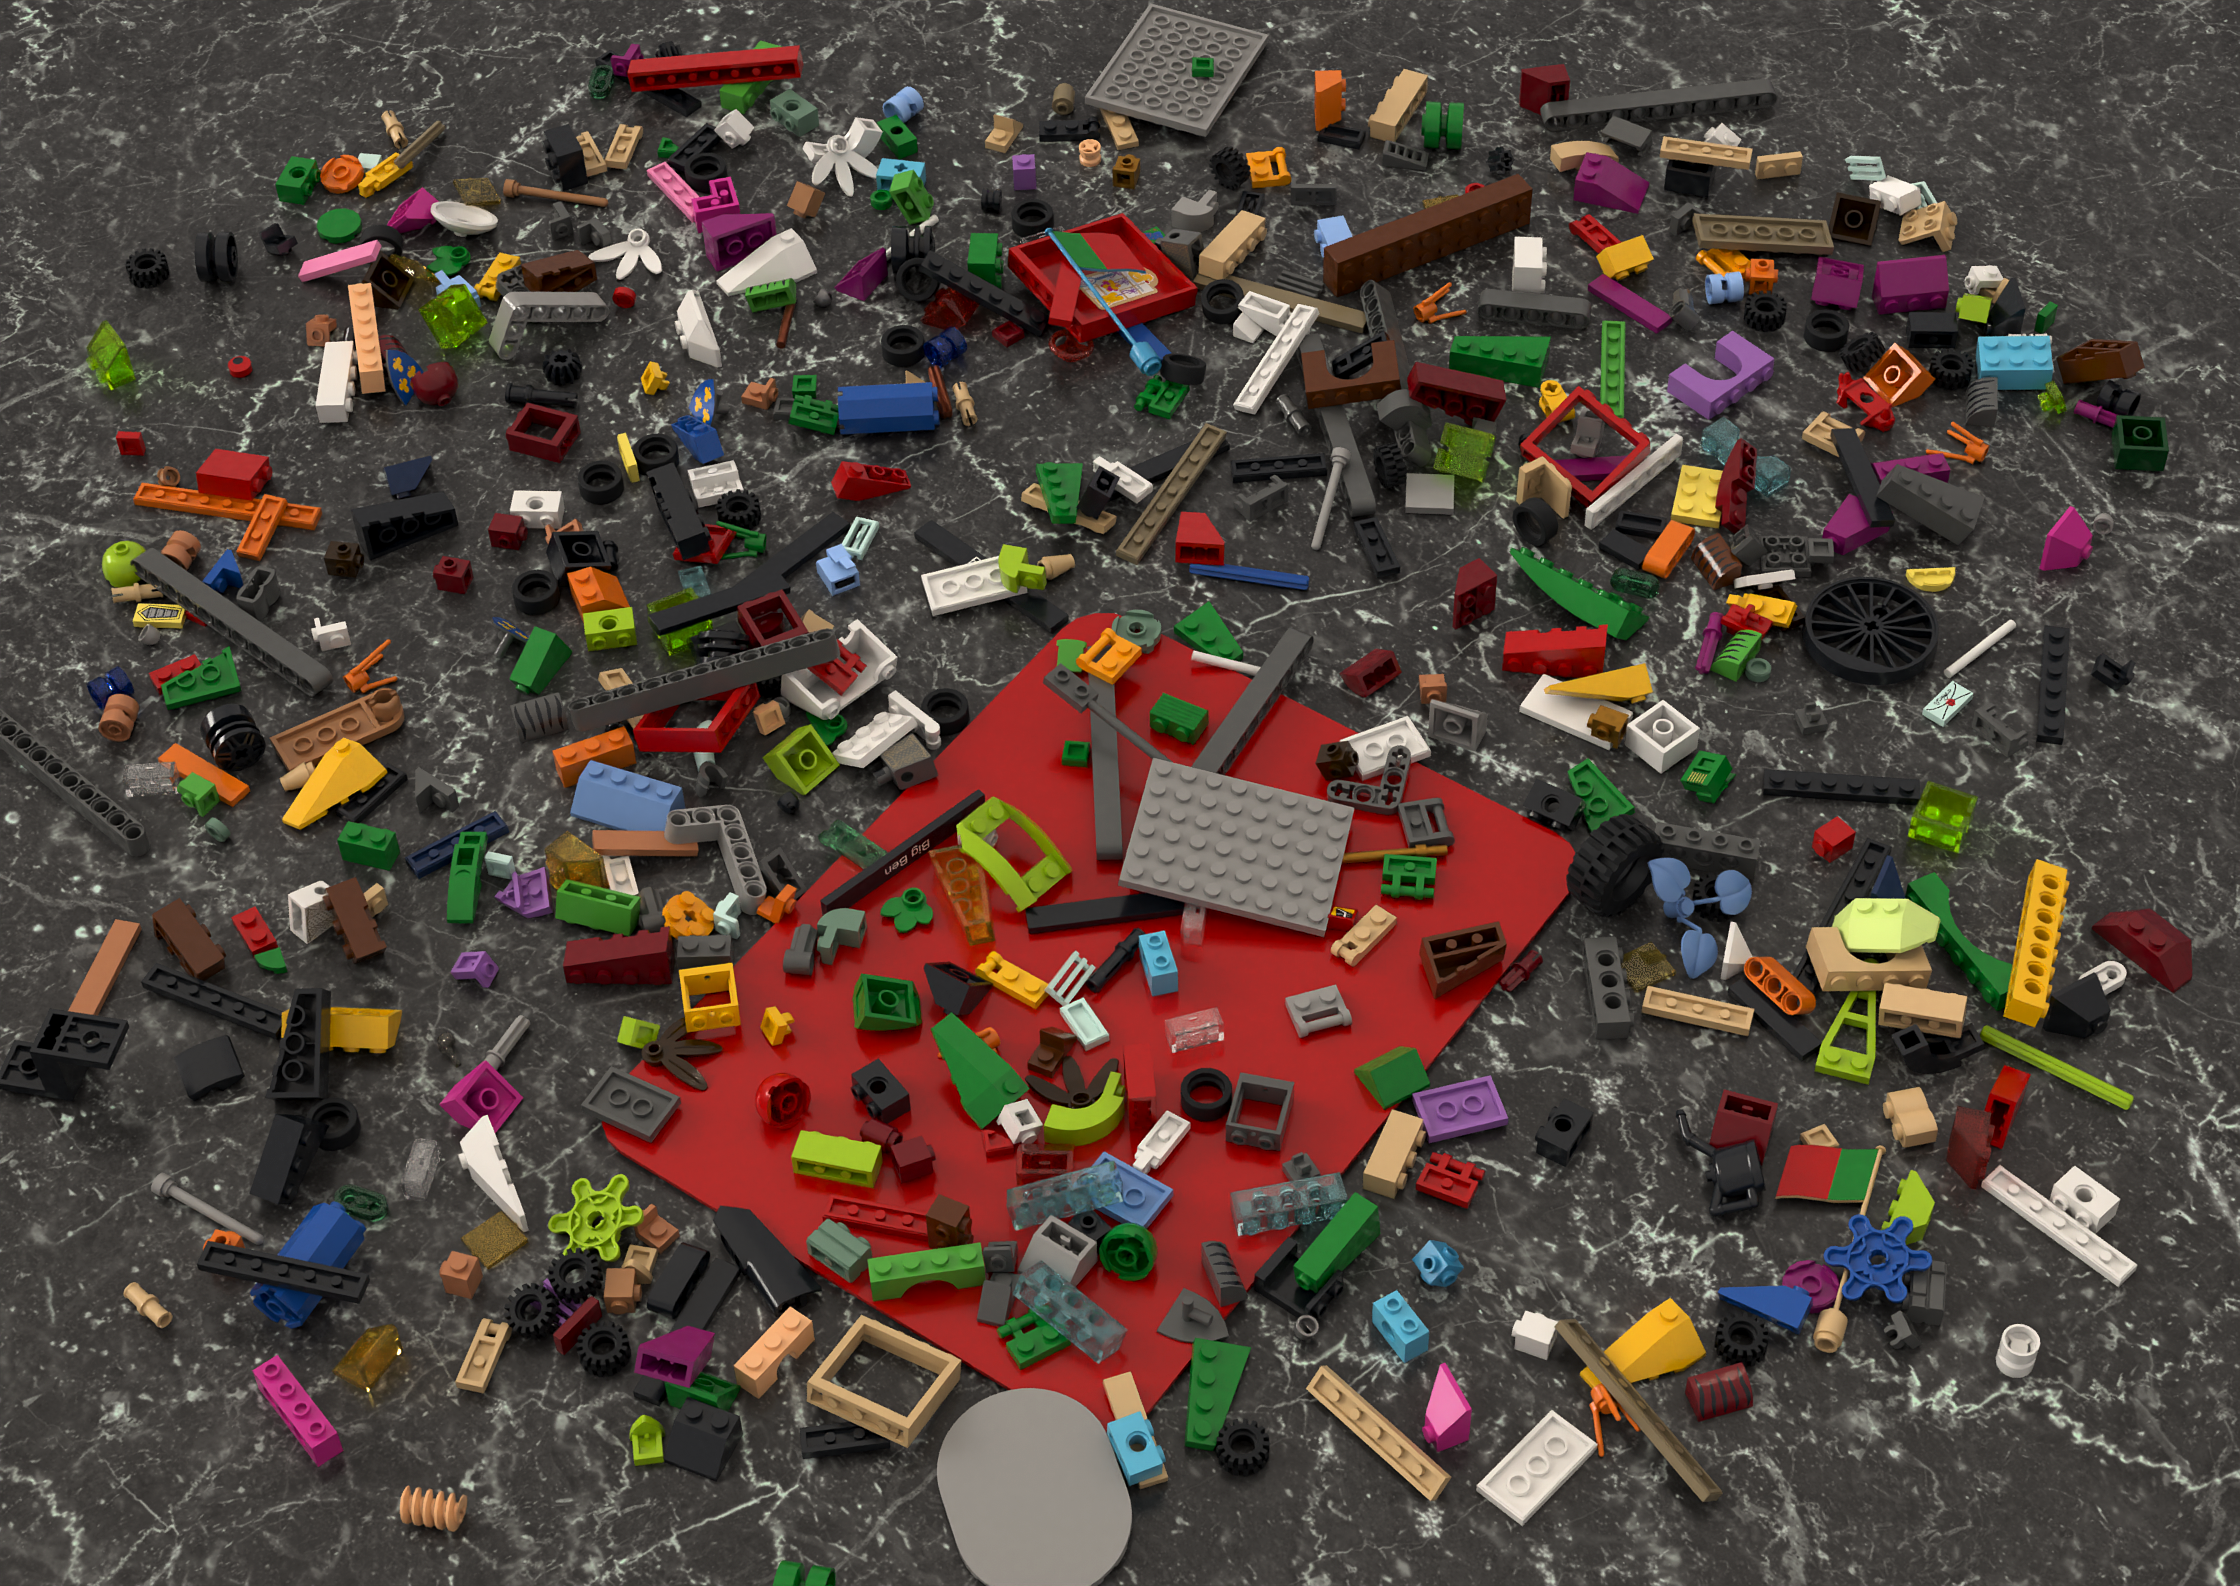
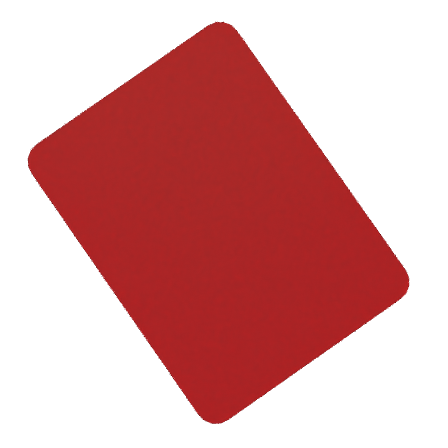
M1093 613L1077 618L1062 628L933 761L938 776L907 788L796 902L793 911L790 914L786 913L779 923L776 922L733 966L741 1025L689 1032L679 1040H706L719 1044L723 1048L720 1053L713 1055L678 1056L699 1071L707 1083V1089H695L675 1077L664 1065L653 1067L642 1060L629 1074L679 1096L681 1104L651 1143L604 1121H601L608 1142L619 1153L715 1212L718 1211L720 1206L751 1210L800 1264L946 1353L961 1359V1362L1007 1390L1021 1388L1046 1389L1061 1393L1078 1401L1095 1415L1107 1433V1423L1115 1421V1417L1103 1386V1379L1131 1371L1147 1416L1191 1363L1193 1343L1180 1342L1157 1333V1329L1183 1288L1208 1300L1219 1311L1224 1321L1239 1303L1236 1302L1220 1307L1201 1262V1243L1218 1241L1227 1246L1247 1293L1254 1285L1255 1273L1288 1237H1293L1387 1121L1392 1109L1395 1110L1401 1103L1399 1102L1384 1110L1356 1076L1354 1069L1399 1046L1417 1049L1423 1067L1427 1071L1569 896L1566 875L1569 874L1568 868L1572 864L1576 852L1571 844L1556 832L1417 762L1411 763L1402 803L1441 798L1445 807L1443 812L1449 831L1454 835L1455 842L1447 847L1448 855L1429 857L1437 858L1435 885L1424 884V887L1434 888V899L1423 898V900H1415V897L1407 896L1391 898V895L1381 894L1382 884L1392 885V881H1382L1384 860L1341 864L1332 906L1357 909L1358 914L1355 925L1375 905L1397 917V924L1352 967L1345 962L1343 957H1336L1330 953L1334 942L1341 940L1348 931L1326 927L1325 935L1321 937L1184 902L1186 908L1185 915L1029 934L1025 909L1018 913L1016 910L1018 906L1010 895H1006L992 876L976 860L958 849L957 832H955L848 908L865 911L867 929L860 948L839 945L834 961L830 965L822 963L821 953L817 951L816 943L814 968L811 976L784 973V954L786 949L791 947L795 929L801 926V924H809L814 929H817V923L822 917L821 899L978 789L985 794V802L994 796L1016 807L1034 821L1053 841L1072 868L1071 873L1065 875L1027 908L1146 893L1118 886L1153 759L1117 732L1123 859L1097 860L1090 709L1087 708L1082 713L1078 712L1043 684L1044 677L1057 667L1059 649L1056 646L1057 640H1080L1086 642L1087 646H1093L1101 638V633L1106 628L1112 629L1114 619L1118 616L1119 618L1122 617L1115 613ZM1135 629L1133 633H1139L1140 629ZM1161 634V639L1154 646V650L1151 653H1142L1114 683L1116 718L1173 763L1191 767L1252 679L1234 670L1191 660L1193 649ZM1083 670L1082 673H1074L1089 685L1088 672ZM1163 693L1209 710V724L1195 744L1181 742L1168 733H1159L1150 727V710L1155 706V703H1157ZM1281 694L1225 776L1328 801L1327 787L1334 780H1345L1380 787L1383 774L1362 781L1355 771L1353 777L1325 780L1315 764L1320 746L1322 744L1340 742L1341 739L1358 733ZM1065 740L1090 742L1091 749L1087 767L1062 765ZM1393 775L1387 781L1392 785H1396L1401 782V778ZM1337 790L1335 796H1340L1342 790ZM1350 791L1349 799H1352L1353 791ZM1389 792L1388 800L1385 802L1386 805H1390L1393 802V793ZM1360 793L1356 798L1361 802H1366L1370 800L1371 796L1367 793ZM1354 809L1344 853L1409 848L1398 812L1393 815H1384ZM1430 811L1427 812L1433 833L1439 832L1434 814ZM1010 818L996 828L998 839L993 848L1008 861L1020 877L1046 856L1036 842ZM1400 883L1402 886L1416 887V883ZM909 888H918L925 894L926 904L933 910V918L928 925L917 923L913 930L899 933L895 928V918L881 916V908L890 898L901 897L903 892ZM1499 921L1507 943L1504 959L1434 999L1419 955L1422 938ZM1134 928H1140L1145 934L1165 931L1178 970V991L1152 996L1138 948L1133 959L1125 962L1099 993L1092 992L1084 983L1070 1001L1072 1003L1084 997L1108 1032L1110 1040L1085 1051L1077 1039L1067 1054L1077 1063L1084 1079L1085 1089L1088 1088L1100 1069L1112 1058L1119 1060L1117 1073L1121 1074L1122 1085L1125 1086L1123 1045L1151 1043L1156 1089L1157 1122L1166 1111H1169L1191 1123L1190 1130L1161 1166L1159 1165L1157 1169L1151 1167L1147 1174L1173 1189V1197L1147 1228L1156 1240L1157 1258L1152 1270L1145 1278L1127 1281L1118 1278L1121 1274L1115 1273L1112 1269L1110 1272L1107 1271L1100 1260V1255H1097L1098 1261L1071 1293L1062 1300L1018 1273V1268L1034 1233L1050 1215L1069 1225V1222L1076 1214L1083 1213L1088 1208L1093 1209L1112 1229L1122 1224L1073 1197L1072 1189L1103 1152L1133 1167L1134 1162L1137 1160L1135 1159L1137 1146L1150 1130L1129 1131L1125 1091L1123 1097L1124 1116L1118 1126L1107 1136L1093 1143L1080 1146H1061L1047 1143L1044 1140V1124L1052 1104L1066 1108L1068 1106L1050 1102L1030 1088L1016 1102L1028 1099L1042 1122L1043 1126L1037 1135V1139L1027 1146H1024L1022 1142L1013 1144L1014 1153L987 1158L981 1129L963 1109L960 1102L961 1096L950 1078L951 1073L948 1065L942 1057H938L940 1051L930 1029L948 1014L943 1012V1007L935 1003L924 971L925 963L950 961L976 975L975 969L981 963L984 964L987 961L986 957L992 951H995L1004 960L1049 984L1071 954L1077 951L1081 959L1085 958L1088 960L1087 964L1089 966L1094 965L1096 967L1088 977L1089 979L1115 951V946L1119 942H1123ZM1072 963L1053 988L1056 992L1075 969L1076 963ZM995 968L992 970V971L995 972L996 974L999 972V971H998L997 969H995ZM1083 969L1080 970V972L1077 974V976L1074 978V980L1071 982V984L1068 986L1065 992L1061 995L1063 998L1067 996V994L1071 991V989L1083 975V973L1085 972ZM861 973L913 981L920 997L922 1023L918 1026L897 1030H864L855 1028L852 998L854 987ZM1336 985L1346 1008L1350 1011L1352 1024L1347 1026L1341 1024L1310 1032L1308 1036L1300 1038L1285 1006V998ZM992 986L991 990L970 1014L958 1016L974 1033L992 1027L1000 1038V1046L995 1048L998 1055L1015 1070L1025 1083L1026 1076L1034 1075L1068 1093L1063 1078V1062L1053 1078L1029 1070L1027 1063L1040 1044V1029L1055 1027L1074 1035L1060 1014V1008L1063 1006L1053 997L1048 995L1037 1009H1034ZM730 992L707 993L693 1009L730 1004ZM776 1006L780 1014L788 1012L795 1021L788 1024L791 1033L784 1035L782 1044L772 1046L760 1026L766 1008ZM879 1058L906 1089L910 1097L911 1110L888 1124L897 1128L898 1132L903 1134L902 1142L923 1136L926 1145L931 1144L936 1160L932 1161L933 1173L901 1183L893 1165L890 1152L888 1154L882 1152L883 1163L874 1188L794 1173L791 1156L801 1130L808 1132L816 1131L834 1137L842 1136L850 1140L862 1142V1137L860 1136L861 1127L866 1121L869 1122L872 1117L869 1115L866 1105L862 1100L857 1101L851 1092V1074ZM1199 1068L1219 1070L1228 1076L1232 1084V1101L1240 1072L1294 1082V1100L1281 1150H1264L1260 1147L1237 1145L1226 1141V1123L1229 1112L1222 1118L1214 1121H1199L1187 1115L1181 1106V1083L1184 1077L1191 1071ZM788 1073L794 1075L806 1083L810 1089L811 1099L807 1112L803 1110L802 1114L798 1117L801 1121L790 1129L780 1130L766 1123L756 1110V1091L763 1080L772 1074ZM1201 1086L1190 1092V1097L1200 1103H1213L1223 1096L1219 1089L1212 1086ZM1244 1099L1238 1124L1276 1131L1283 1105ZM998 1117L982 1129L994 1130L997 1134L1009 1138L1003 1126L997 1124L996 1120ZM1303 1152V1154L1307 1153L1320 1172V1180L1295 1190L1282 1171V1164L1290 1161L1292 1156ZM830 1194L926 1212L929 1211L939 1194L969 1206L970 1218L972 1219L971 1232L974 1235L973 1243L981 1242L982 1254L984 1247H988L989 1242L1017 1241L1018 1253L1015 1271L1009 1273L1021 1275L1022 1282L1008 1320L1013 1317L1017 1319L1027 1314L1028 1310L1035 1306L1039 1308L1048 1304L1052 1314L1045 1317L1044 1320L1047 1323L1057 1318L1071 1338V1345L1020 1370L1006 1348V1343L1013 1340L1012 1336L1009 1335L1001 1339L996 1330L999 1327L977 1322L983 1285L957 1289L953 1284L946 1281L929 1280L911 1286L904 1292L901 1298L873 1301L868 1268L861 1272L852 1283H849L808 1254L806 1240L823 1223L822 1216ZM848 1227L853 1236L856 1238L863 1237L870 1243L872 1258L932 1249L929 1248L927 1241ZM985 1268V1279L990 1281L992 1273H986ZM1031 1324L1021 1329V1331L1025 1334L1036 1327L1034 1324Z

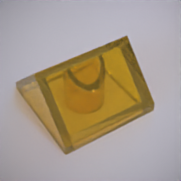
M393 1324L368 1328L332 1372L360 1389L369 1392L403 1351L397 1328Z

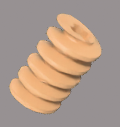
M408 1485L404 1489L400 1500L401 1520L405 1524L413 1522L416 1526H421L423 1523L428 1528L436 1526L439 1530L447 1527L448 1531L454 1532L459 1528L465 1516L467 1496L462 1495L459 1502H456V1494L451 1493L446 1501L443 1491H439L435 1499L433 1498V1490L428 1489L423 1497L422 1488L417 1487L414 1494L411 1495V1489Z

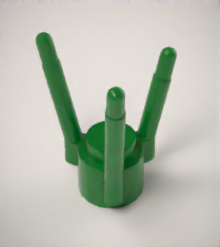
M721 521L716 522V525L737 532L735 537L745 539L744 547L749 549V551L723 554L721 559L757 557L758 552H765L766 534L750 531Z

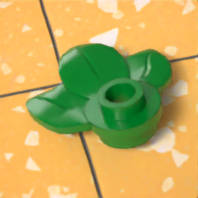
M452 246L436 247L432 249V252L437 259L429 264L427 269L434 273L442 270L447 276L454 275L461 270L462 266L470 262L471 255L462 246L454 248Z
M806 711L809 722L826 746L834 743L837 737L847 731V721L840 714L833 719L823 720Z
M909 888L903 892L901 897L890 898L881 908L880 915L895 918L896 930L899 933H906L913 930L917 923L928 925L933 918V910L926 904V896L920 889Z

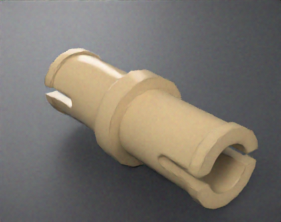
M390 110L389 113L385 111L381 117L386 125L388 136L392 138L396 148L400 149L399 143L402 148L406 147L408 139L403 132V125L398 122L393 111Z
M959 382L961 390H959L958 384L955 383L952 387L956 397L955 404L961 413L963 424L970 426L969 418L975 424L977 416L974 411V400L969 395L967 384Z
M133 583L134 586L111 588L112 595L123 594V596L113 597L114 604L134 600L137 603L141 602V599L163 597V594L159 591L152 592V589L156 588L151 584L139 585V583Z
M136 1282L129 1284L125 1288L124 1297L128 1298L137 1307V1311L142 1316L150 1318L157 1327L164 1328L169 1325L173 1316L159 1304V1299L156 1296L148 1294Z

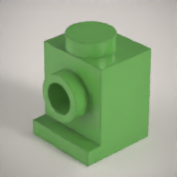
M193 772L178 784L177 792L182 795V801L188 807L196 808L201 817H204L220 802L215 784Z

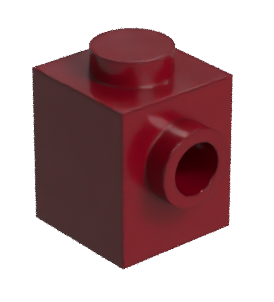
M495 513L488 528L491 547L519 550L522 542L526 541L528 529L524 525L523 516Z
M442 556L439 564L435 565L433 570V578L436 580L437 589L466 594L474 578L470 560Z
M923 1136L891 1146L892 1162L901 1183L933 1173L932 1161L936 1160L935 1153L931 1144L926 1145Z

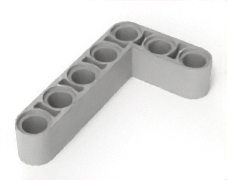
M509 292L501 301L489 338V344L502 360H509L518 351L527 322H601L609 315V308L600 296L594 292Z
M732 805L677 809L669 812L664 831L665 839L672 844L717 840L735 894L739 896L741 910L746 914L756 915L757 908L765 900L767 890L740 811Z

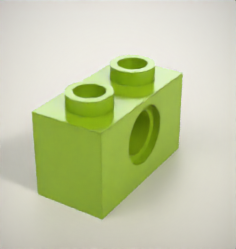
M1965 293L1963 298H1958L1955 312L1959 313L1958 318L1987 323L1993 298Z
M632 607L583 613L588 651L637 645Z

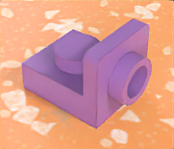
M486 951L463 952L450 973L455 979L476 978L483 988H488L499 968Z

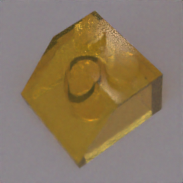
M566 831L544 849L546 865L550 874L549 881L556 889H559L566 879L609 889L603 856L569 831Z

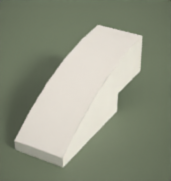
M1251 291L1238 304V308L1244 314L1275 336L1279 334L1292 314L1290 312V305Z

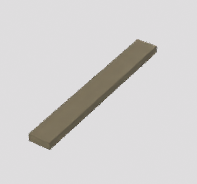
M1198 272L1193 283L1197 289L1203 290L1216 279L1201 275ZM1231 275L1225 278L1239 284L1243 290L1244 297L1249 291L1290 305L1291 313L1297 304L1318 308L1320 313L1315 321L1363 334L1367 327L1364 311ZM1219 294L1225 297L1236 299L1234 296L1230 294Z
M1205 423L1116 550L1117 557L1135 565L1139 564L1227 436L1226 431Z
M1576 1319L1560 1320L1554 1326L1555 1329L1702 1502L1717 1501L1723 1494L1722 1490Z

